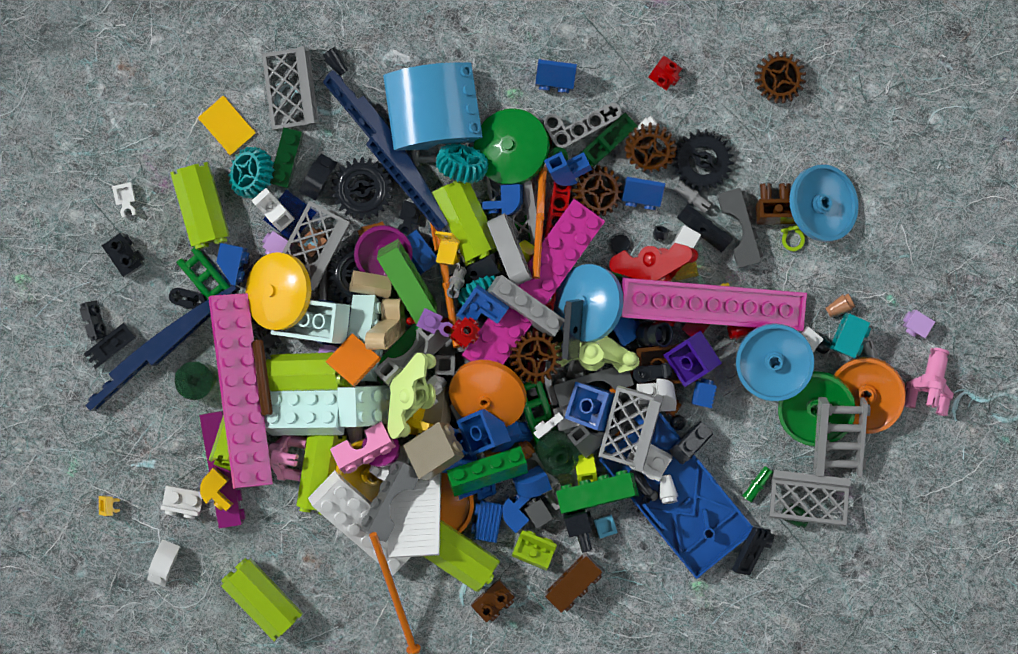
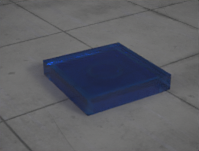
M286 189L278 200L295 220L281 232L266 216L263 220L289 239L307 205ZM312 208L308 212L310 221L317 214ZM303 225L300 227V234L304 231L307 225Z

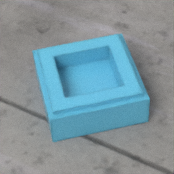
M612 514L594 520L600 539L618 533Z

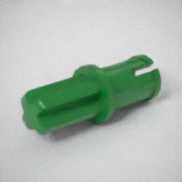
M764 466L757 477L751 480V485L742 496L752 503L761 489L764 490L763 486L769 480L773 471Z

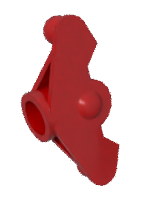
M674 243L670 249L646 246L640 251L638 257L635 258L626 250H623L611 258L609 266L614 273L635 279L672 282V278L682 266L687 263H693L698 259V252L694 248L679 243Z

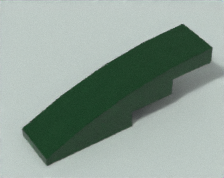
M625 112L581 153L584 152L590 166L594 167L638 126Z

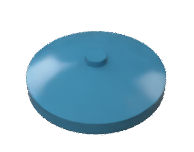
M816 165L805 169L796 177L790 191V209L795 223L805 235L816 241L830 242L844 237L853 228L858 216V197L852 182L841 170L831 165Z
M585 264L572 269L556 290L554 312L565 319L564 307L566 301L583 300L580 341L595 342L601 340L612 332L620 320L624 301L621 285L611 271L601 266Z
M772 323L757 327L742 340L736 355V368L740 381L750 393L764 400L782 401L797 395L806 387L813 374L814 355L809 342L798 330L788 325Z

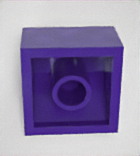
M701 331L664 354V357L684 387L722 363Z

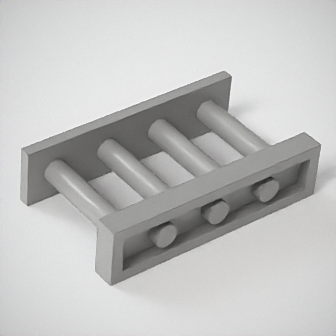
M826 397L818 398L813 470L816 476H824V470H827V468H855L858 477H862V472L866 469L864 448L867 416H870L871 412L870 404L867 403L865 398L860 399V406H832ZM832 414H859V424H830L828 418ZM830 432H858L857 442H829L827 434H830ZM829 450H856V460H828L825 456Z

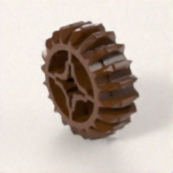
M777 51L775 52V58L768 54L769 61L765 58L761 60L764 66L761 64L757 65L761 72H754V75L760 76V78L754 80V83H761L756 89H764L760 94L762 97L766 93L769 94L767 101L774 97V103H778L779 98H781L783 104L786 102L785 97L792 101L793 97L791 94L795 97L799 96L796 89L803 91L804 88L799 84L806 83V80L801 79V77L806 76V72L800 73L799 70L803 69L804 65L798 67L796 64L800 60L796 59L793 62V54L786 58L787 53L783 52L782 57H780ZM776 62L784 63L780 70L768 68L769 65ZM789 66L795 73V82L787 74ZM783 72V77H785V81L781 80L776 85L777 78L775 76ZM765 73L773 80L771 89L766 84ZM780 85L792 87L790 91L785 93L776 92Z
M651 122L648 124V127L642 123L641 129L635 127V133H629V138L626 139L627 145L625 146L626 158L630 159L629 163L631 165L635 164L636 170L642 167L643 173L646 169H649V172L652 174L653 169L660 172L661 167L666 169L667 163L672 164V158L676 157L677 145L674 144L676 139L672 137L671 131L666 132L667 128L665 126L660 129L659 123L655 127H652ZM657 138L662 140L666 147H662V144L657 142ZM653 143L652 149H650V152L648 154V149L650 148V146H652ZM636 149H639L640 152L644 153L645 158L640 156L637 153Z
M596 165L594 169L591 166V171L577 177L579 182L574 184L577 186V189L571 190L577 193V195L573 196L572 199L579 200V203L597 216L600 214L606 216L607 212H613L611 206L618 207L616 200H622L621 197H618V193H623V190H618L622 183H616L619 176H613L614 171H608V167L604 166L601 169L600 165ZM601 176L608 181L610 189L604 187ZM594 177L591 186L585 188L587 181ZM600 189L605 192L595 194V192H590V190ZM584 194L591 196L593 206L587 202ZM610 195L606 203L600 206L604 196Z
M538 331L535 332L534 337H532L531 332H528V339L523 335L520 336L522 343L516 340L515 344L518 348H511V351L516 354L510 355V359H516V361L510 365H517L518 368L514 372H522L519 376L520 379L526 375L527 383L530 382L531 378H533V384H537L538 378H540L541 383H545L544 376L551 380L550 372L554 375L558 373L554 367L561 368V364L556 361H561L562 357L556 354L562 351L561 349L555 350L558 342H555L553 345L550 343L553 340L552 336L546 340V333H543L540 338ZM533 342L532 352L521 354L523 347ZM539 343L545 345L551 355L544 354L540 349ZM535 352L537 353L538 357L542 358L541 360H538L537 364L535 362V359L530 357L533 356ZM521 360L527 361L532 365L533 373L523 366ZM551 361L548 370L539 373L540 363Z

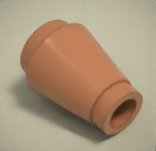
M848 293L846 295L842 294L826 307L829 316L833 317L850 312L856 306Z

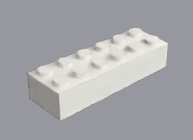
M334 471L308 499L318 512L379 563L369 534L360 530L362 520L371 508V502L340 474ZM388 540L387 542L380 541L388 567L393 576L411 557L389 559L387 557Z

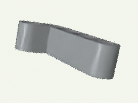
M616 103L607 104L567 127L564 126L558 115L549 114L544 120V127L553 144L564 149L616 121L621 115V108ZM609 108L616 109L615 117L609 115L606 117L607 122H605L600 112L603 111L605 115L609 112ZM594 116L599 117L601 120V124L597 127L592 126L590 123V119ZM550 118H555L558 121V125L555 128H550L547 125V121ZM575 126L583 127L584 133L581 136L574 134L573 128ZM559 135H564L567 138V143L559 145L556 138Z
M505 213L487 221L509 280L517 286L531 280L532 275L516 235H518V231L514 222Z

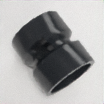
M642 322L637 328L636 336L638 343L644 347H667L673 339V330L666 322Z

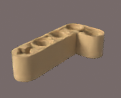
M400 298L382 299V319L365 336V347L367 350H387L405 333V306Z

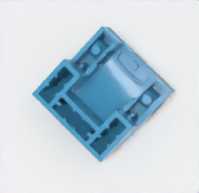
M471 62L427 64L383 75L394 150H428L437 144L472 143L482 138Z

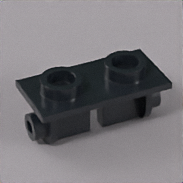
M97 300L80 304L81 308L79 310L83 322L88 320L90 324L84 325L87 337L91 341L106 337V326L103 323Z

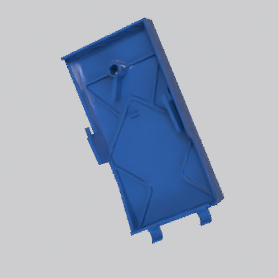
M659 412L651 444L671 455L669 450L678 442L680 437ZM640 414L634 417L639 425L644 423ZM636 432L627 435L632 444L639 439ZM624 438L617 443L620 450L628 446ZM612 444L605 446L606 453L613 454L617 452ZM631 449L623 452V455L626 459L628 458ZM695 455L684 464L679 463L672 457L671 462L662 475H671L678 493L677 502L662 504V500H660V481L652 480L644 473L643 475L651 489L656 490L659 494L657 500L653 502L650 500L649 503L645 504L642 500L644 495L638 488L639 496L631 498L696 579L747 539L753 528ZM603 457L599 458L600 462L613 477L616 476V472L627 470L629 473L632 470L629 465Z

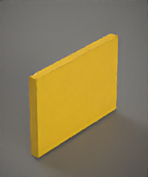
M224 96L219 98L198 117L199 121L203 123L229 155H232L256 134L255 130L249 126Z

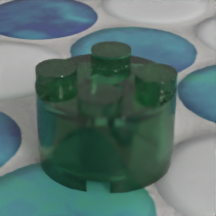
M200 361L183 364L175 374V387L181 396L189 400L205 398L212 392L216 383L213 369ZM193 375L195 378H199L197 386L195 383L191 382V380L193 379Z
M550 430L535 446L537 458L543 464L544 469L551 475L567 474L578 464L579 451L567 434L562 431Z

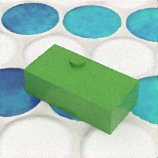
M397 239L379 249L377 259L416 325L424 308L437 314V303L400 240Z

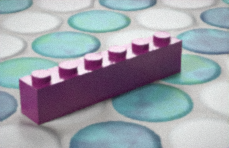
M223 411L199 415L209 472L212 468L216 467L229 479L220 492L233 505L227 511L224 509L221 511L215 506L219 529L242 525L244 523L243 520H246L245 509H241L240 501H243L241 489H233L231 471L214 465V461H209L224 415Z

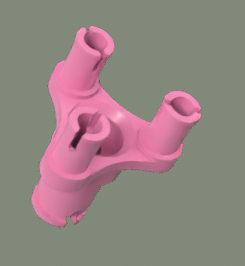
M931 348L925 374L906 382L905 407L916 408L918 392L923 391L929 393L926 406L930 407L932 405V408H937L935 413L937 415L948 416L950 400H953L954 393L951 392L946 384L947 380L944 378L948 362L947 356L950 352L942 348Z
M283 435L275 443L273 442L268 445L270 466L278 480L285 481L288 479L300 482L302 470L291 469L286 466L296 467L298 461L293 460L298 459V454H290L288 451L291 446L305 449L307 437Z

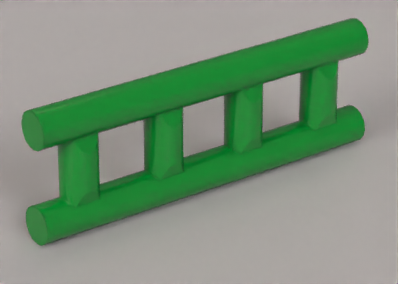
M195 247L191 250L194 256L187 262L183 258L176 262L207 300H209L208 297L215 296L231 287L202 251L195 249ZM200 261L207 270L200 276H197L191 267ZM210 276L219 284L212 291H209L203 284Z
M524 383L526 391L535 387L538 398L531 401L526 399L523 411L537 450L543 451L545 449L543 443L554 439L555 444H559L562 442L557 425L550 430L551 432L546 433L540 439L535 436L534 432L536 429L534 427L542 421H549L553 418V414L542 383ZM542 405L544 415L534 419L531 409Z

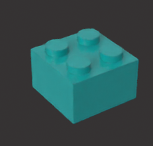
M844 313L830 344V349L850 358L860 356L864 347L861 345L863 339L868 338L871 327H869L870 322L852 314Z

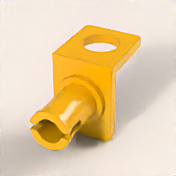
M435 231V235L441 240L436 262L447 265L458 263L460 261L459 258H461L458 253L460 240L453 233Z

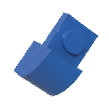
M562 152L544 160L553 180L561 186L577 184L575 178L592 170L584 152L567 161Z
M501 185V201L482 202L483 210H488V214L500 213L502 209V214L505 213L508 217L514 215L523 204V185Z
M516 421L506 427L511 441L491 449V451L504 452L509 450L514 443L524 442L525 440L530 442L533 436L527 423Z
M539 465L529 470L526 474L512 478L517 494L522 497H536L552 489L547 474Z
M518 494L514 497L516 499L514 502L508 496L502 511L504 521L515 533L530 520L520 509L530 498L522 497Z

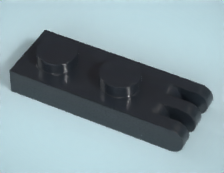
M122 323L85 352L84 356L88 357L92 353L94 356L88 361L92 363L97 359L99 362L93 366L94 369H97L137 337L126 323Z
M752 528L732 568L735 573L751 575L771 535L770 529Z

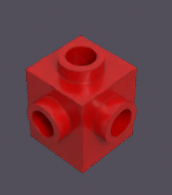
M663 55L648 78L667 91L670 85L675 86L681 78L678 74L682 68Z
M464 317L462 321L458 319L452 326L454 331L449 338L465 349L469 343L474 344L480 337L478 334L480 328L477 327L479 324L471 317L469 319ZM463 329H466L468 334H465Z

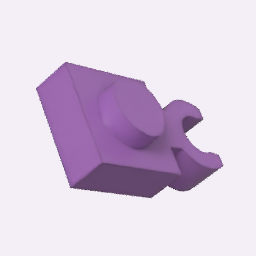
M424 308L416 326L432 334L439 330L442 336L448 337L449 334L445 333L443 329L445 326L452 328L453 324L450 322H440L443 316Z

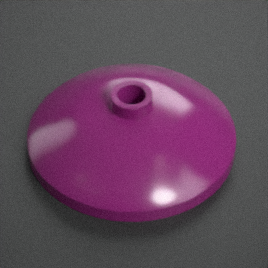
M387 225L375 226L365 231L359 237L354 251L355 262L360 272L387 276L377 259L378 250L397 239L400 240L412 261V247L406 235L397 228Z

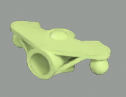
M608 335L595 342L580 341L579 358L556 361L563 367L571 360H579L581 366L589 371H597L605 363L612 364L619 373L635 370L639 366L638 356L610 339ZM563 342L558 343L555 350L561 349Z
M416 353L401 373L393 378L390 384L391 395L387 427L390 438L397 439L408 436L411 428L406 421L419 408L430 409L434 405L436 399L435 389L432 384H427L425 379L427 369L434 368L436 365L434 355Z

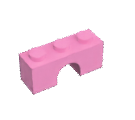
M382 422L365 430L367 444L362 449H354L348 440L330 449L339 469L344 474L354 472L358 466L371 463L375 457L385 455L392 448L396 447L392 438L388 435L387 427Z

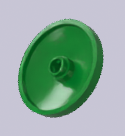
M511 108L498 111L481 125L482 138L474 141V149L480 150V153L484 154L485 158L488 159V169L485 175L489 179L502 185H516L531 180L541 171L545 165L544 160L549 155L550 143L548 133L538 118L525 110Z
M813 371L810 381L800 393L778 403V416L782 427L790 437L802 444L815 446L819 397H826L832 406H855L854 396L846 383L830 373ZM855 414L829 415L828 422L830 424H853ZM830 432V434H827V440L829 442H837L848 432Z

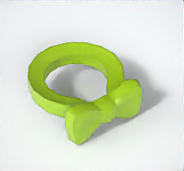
M797 225L780 230L783 233L782 244L787 250L797 251L802 248L805 237ZM790 230H794L801 238L800 244L796 247H790L786 243V237Z

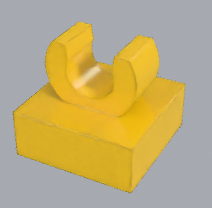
M106 495L99 496V515L113 516V513L120 512V509L113 508V503L120 502V499Z

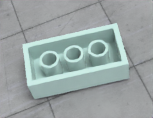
M353 295L347 338L353 333L365 344L366 333L382 319L381 302L375 295ZM372 350L379 357L383 354V350ZM379 362L361 381H377V374L374 370L380 365Z
M310 300L305 315L296 325L286 330H271V334L343 344L347 339L350 305Z
M386 384L338 388L339 427L373 426L380 422L388 424L390 388Z
M338 390L270 391L273 414L265 416L264 421L266 431L272 436L344 435L345 427H339Z

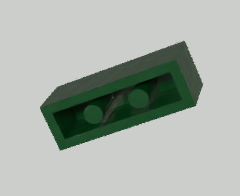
M283 127L273 165L275 171L272 172V176L274 178L270 180L272 185L290 189L304 136L303 132Z

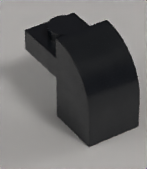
M321 153L309 169L299 192L316 201L338 162Z

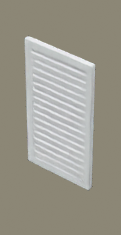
M441 473L429 481L419 479L414 490L401 491L393 498L390 505V517L395 526L388 538L387 557L389 559L440 554Z

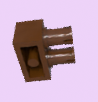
M766 183L759 185L761 199H759L756 205L757 225L795 224L790 209V183H786V186L785 183L778 185L780 199H772V184L767 183L766 186Z
M499 578L471 603V607L486 623L489 620L493 622L500 615L499 611L503 607L507 609L514 603L513 598H515V595Z

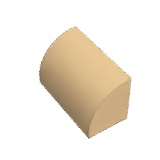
M353 270L349 290L350 292L389 298L391 281L388 276Z

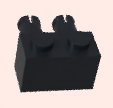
M119 233L101 246L122 277L126 278L145 265L143 262L145 258L139 250L135 251L132 246L134 242L128 234Z
M583 509L563 514L569 538L574 536L578 538L582 553L593 550L588 534L592 532L590 526L594 525L590 511Z

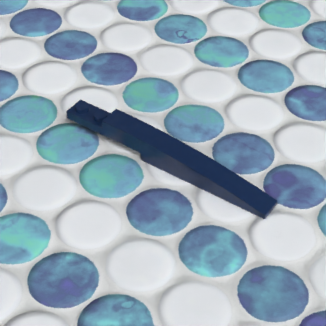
M334 70L328 73L323 83L368 136L369 141L366 143V146L434 228L441 232L448 222L406 151L394 150L392 133L389 127L364 96L357 99L355 93L347 87L340 75Z
M233 285L217 295L236 294L241 289ZM209 300L164 328L109 373L113 380L107 381L102 386L103 390L89 397V402L85 405L89 411H97L148 363L151 366H157L211 317Z

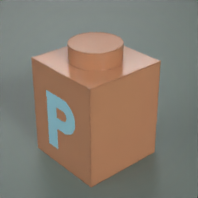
M312 228L314 234L323 231L320 228H318L317 230L315 228ZM309 231L304 237L312 235L311 231ZM326 233L315 236L318 247L325 245L328 241ZM312 237L302 240L305 251L316 248ZM311 251L307 254L313 258L317 251Z

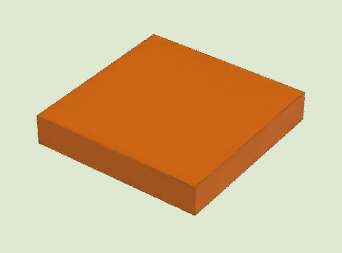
M352 333L325 362L355 387L381 358L374 351L367 350L365 344Z

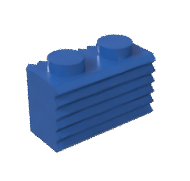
M701 378V381H696L691 403L712 408L714 393L717 388L716 385H713L714 381Z
M481 500L480 504L476 503L474 515H478L477 523L473 522L471 534H475L474 539L497 543L504 504Z

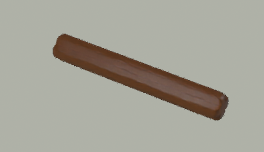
M255 340L252 342L260 409L262 416H269L273 414L264 343L262 340Z

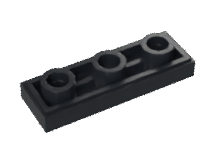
M689 204L676 217L690 229L701 234L700 237L721 253L733 240L725 231H722L711 220L704 217Z
M494 253L464 267L466 275L462 288L466 287V284L472 283L473 280H478L479 277H491L503 270Z
M580 299L566 301L564 307L565 320L562 328L564 334L561 351L562 359L565 360L579 358L583 300Z

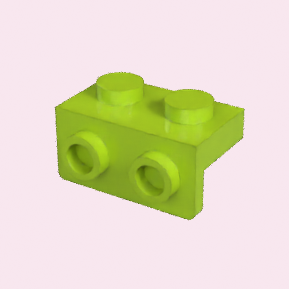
M522 530L511 556L547 571L557 544L551 539L536 536L532 531Z

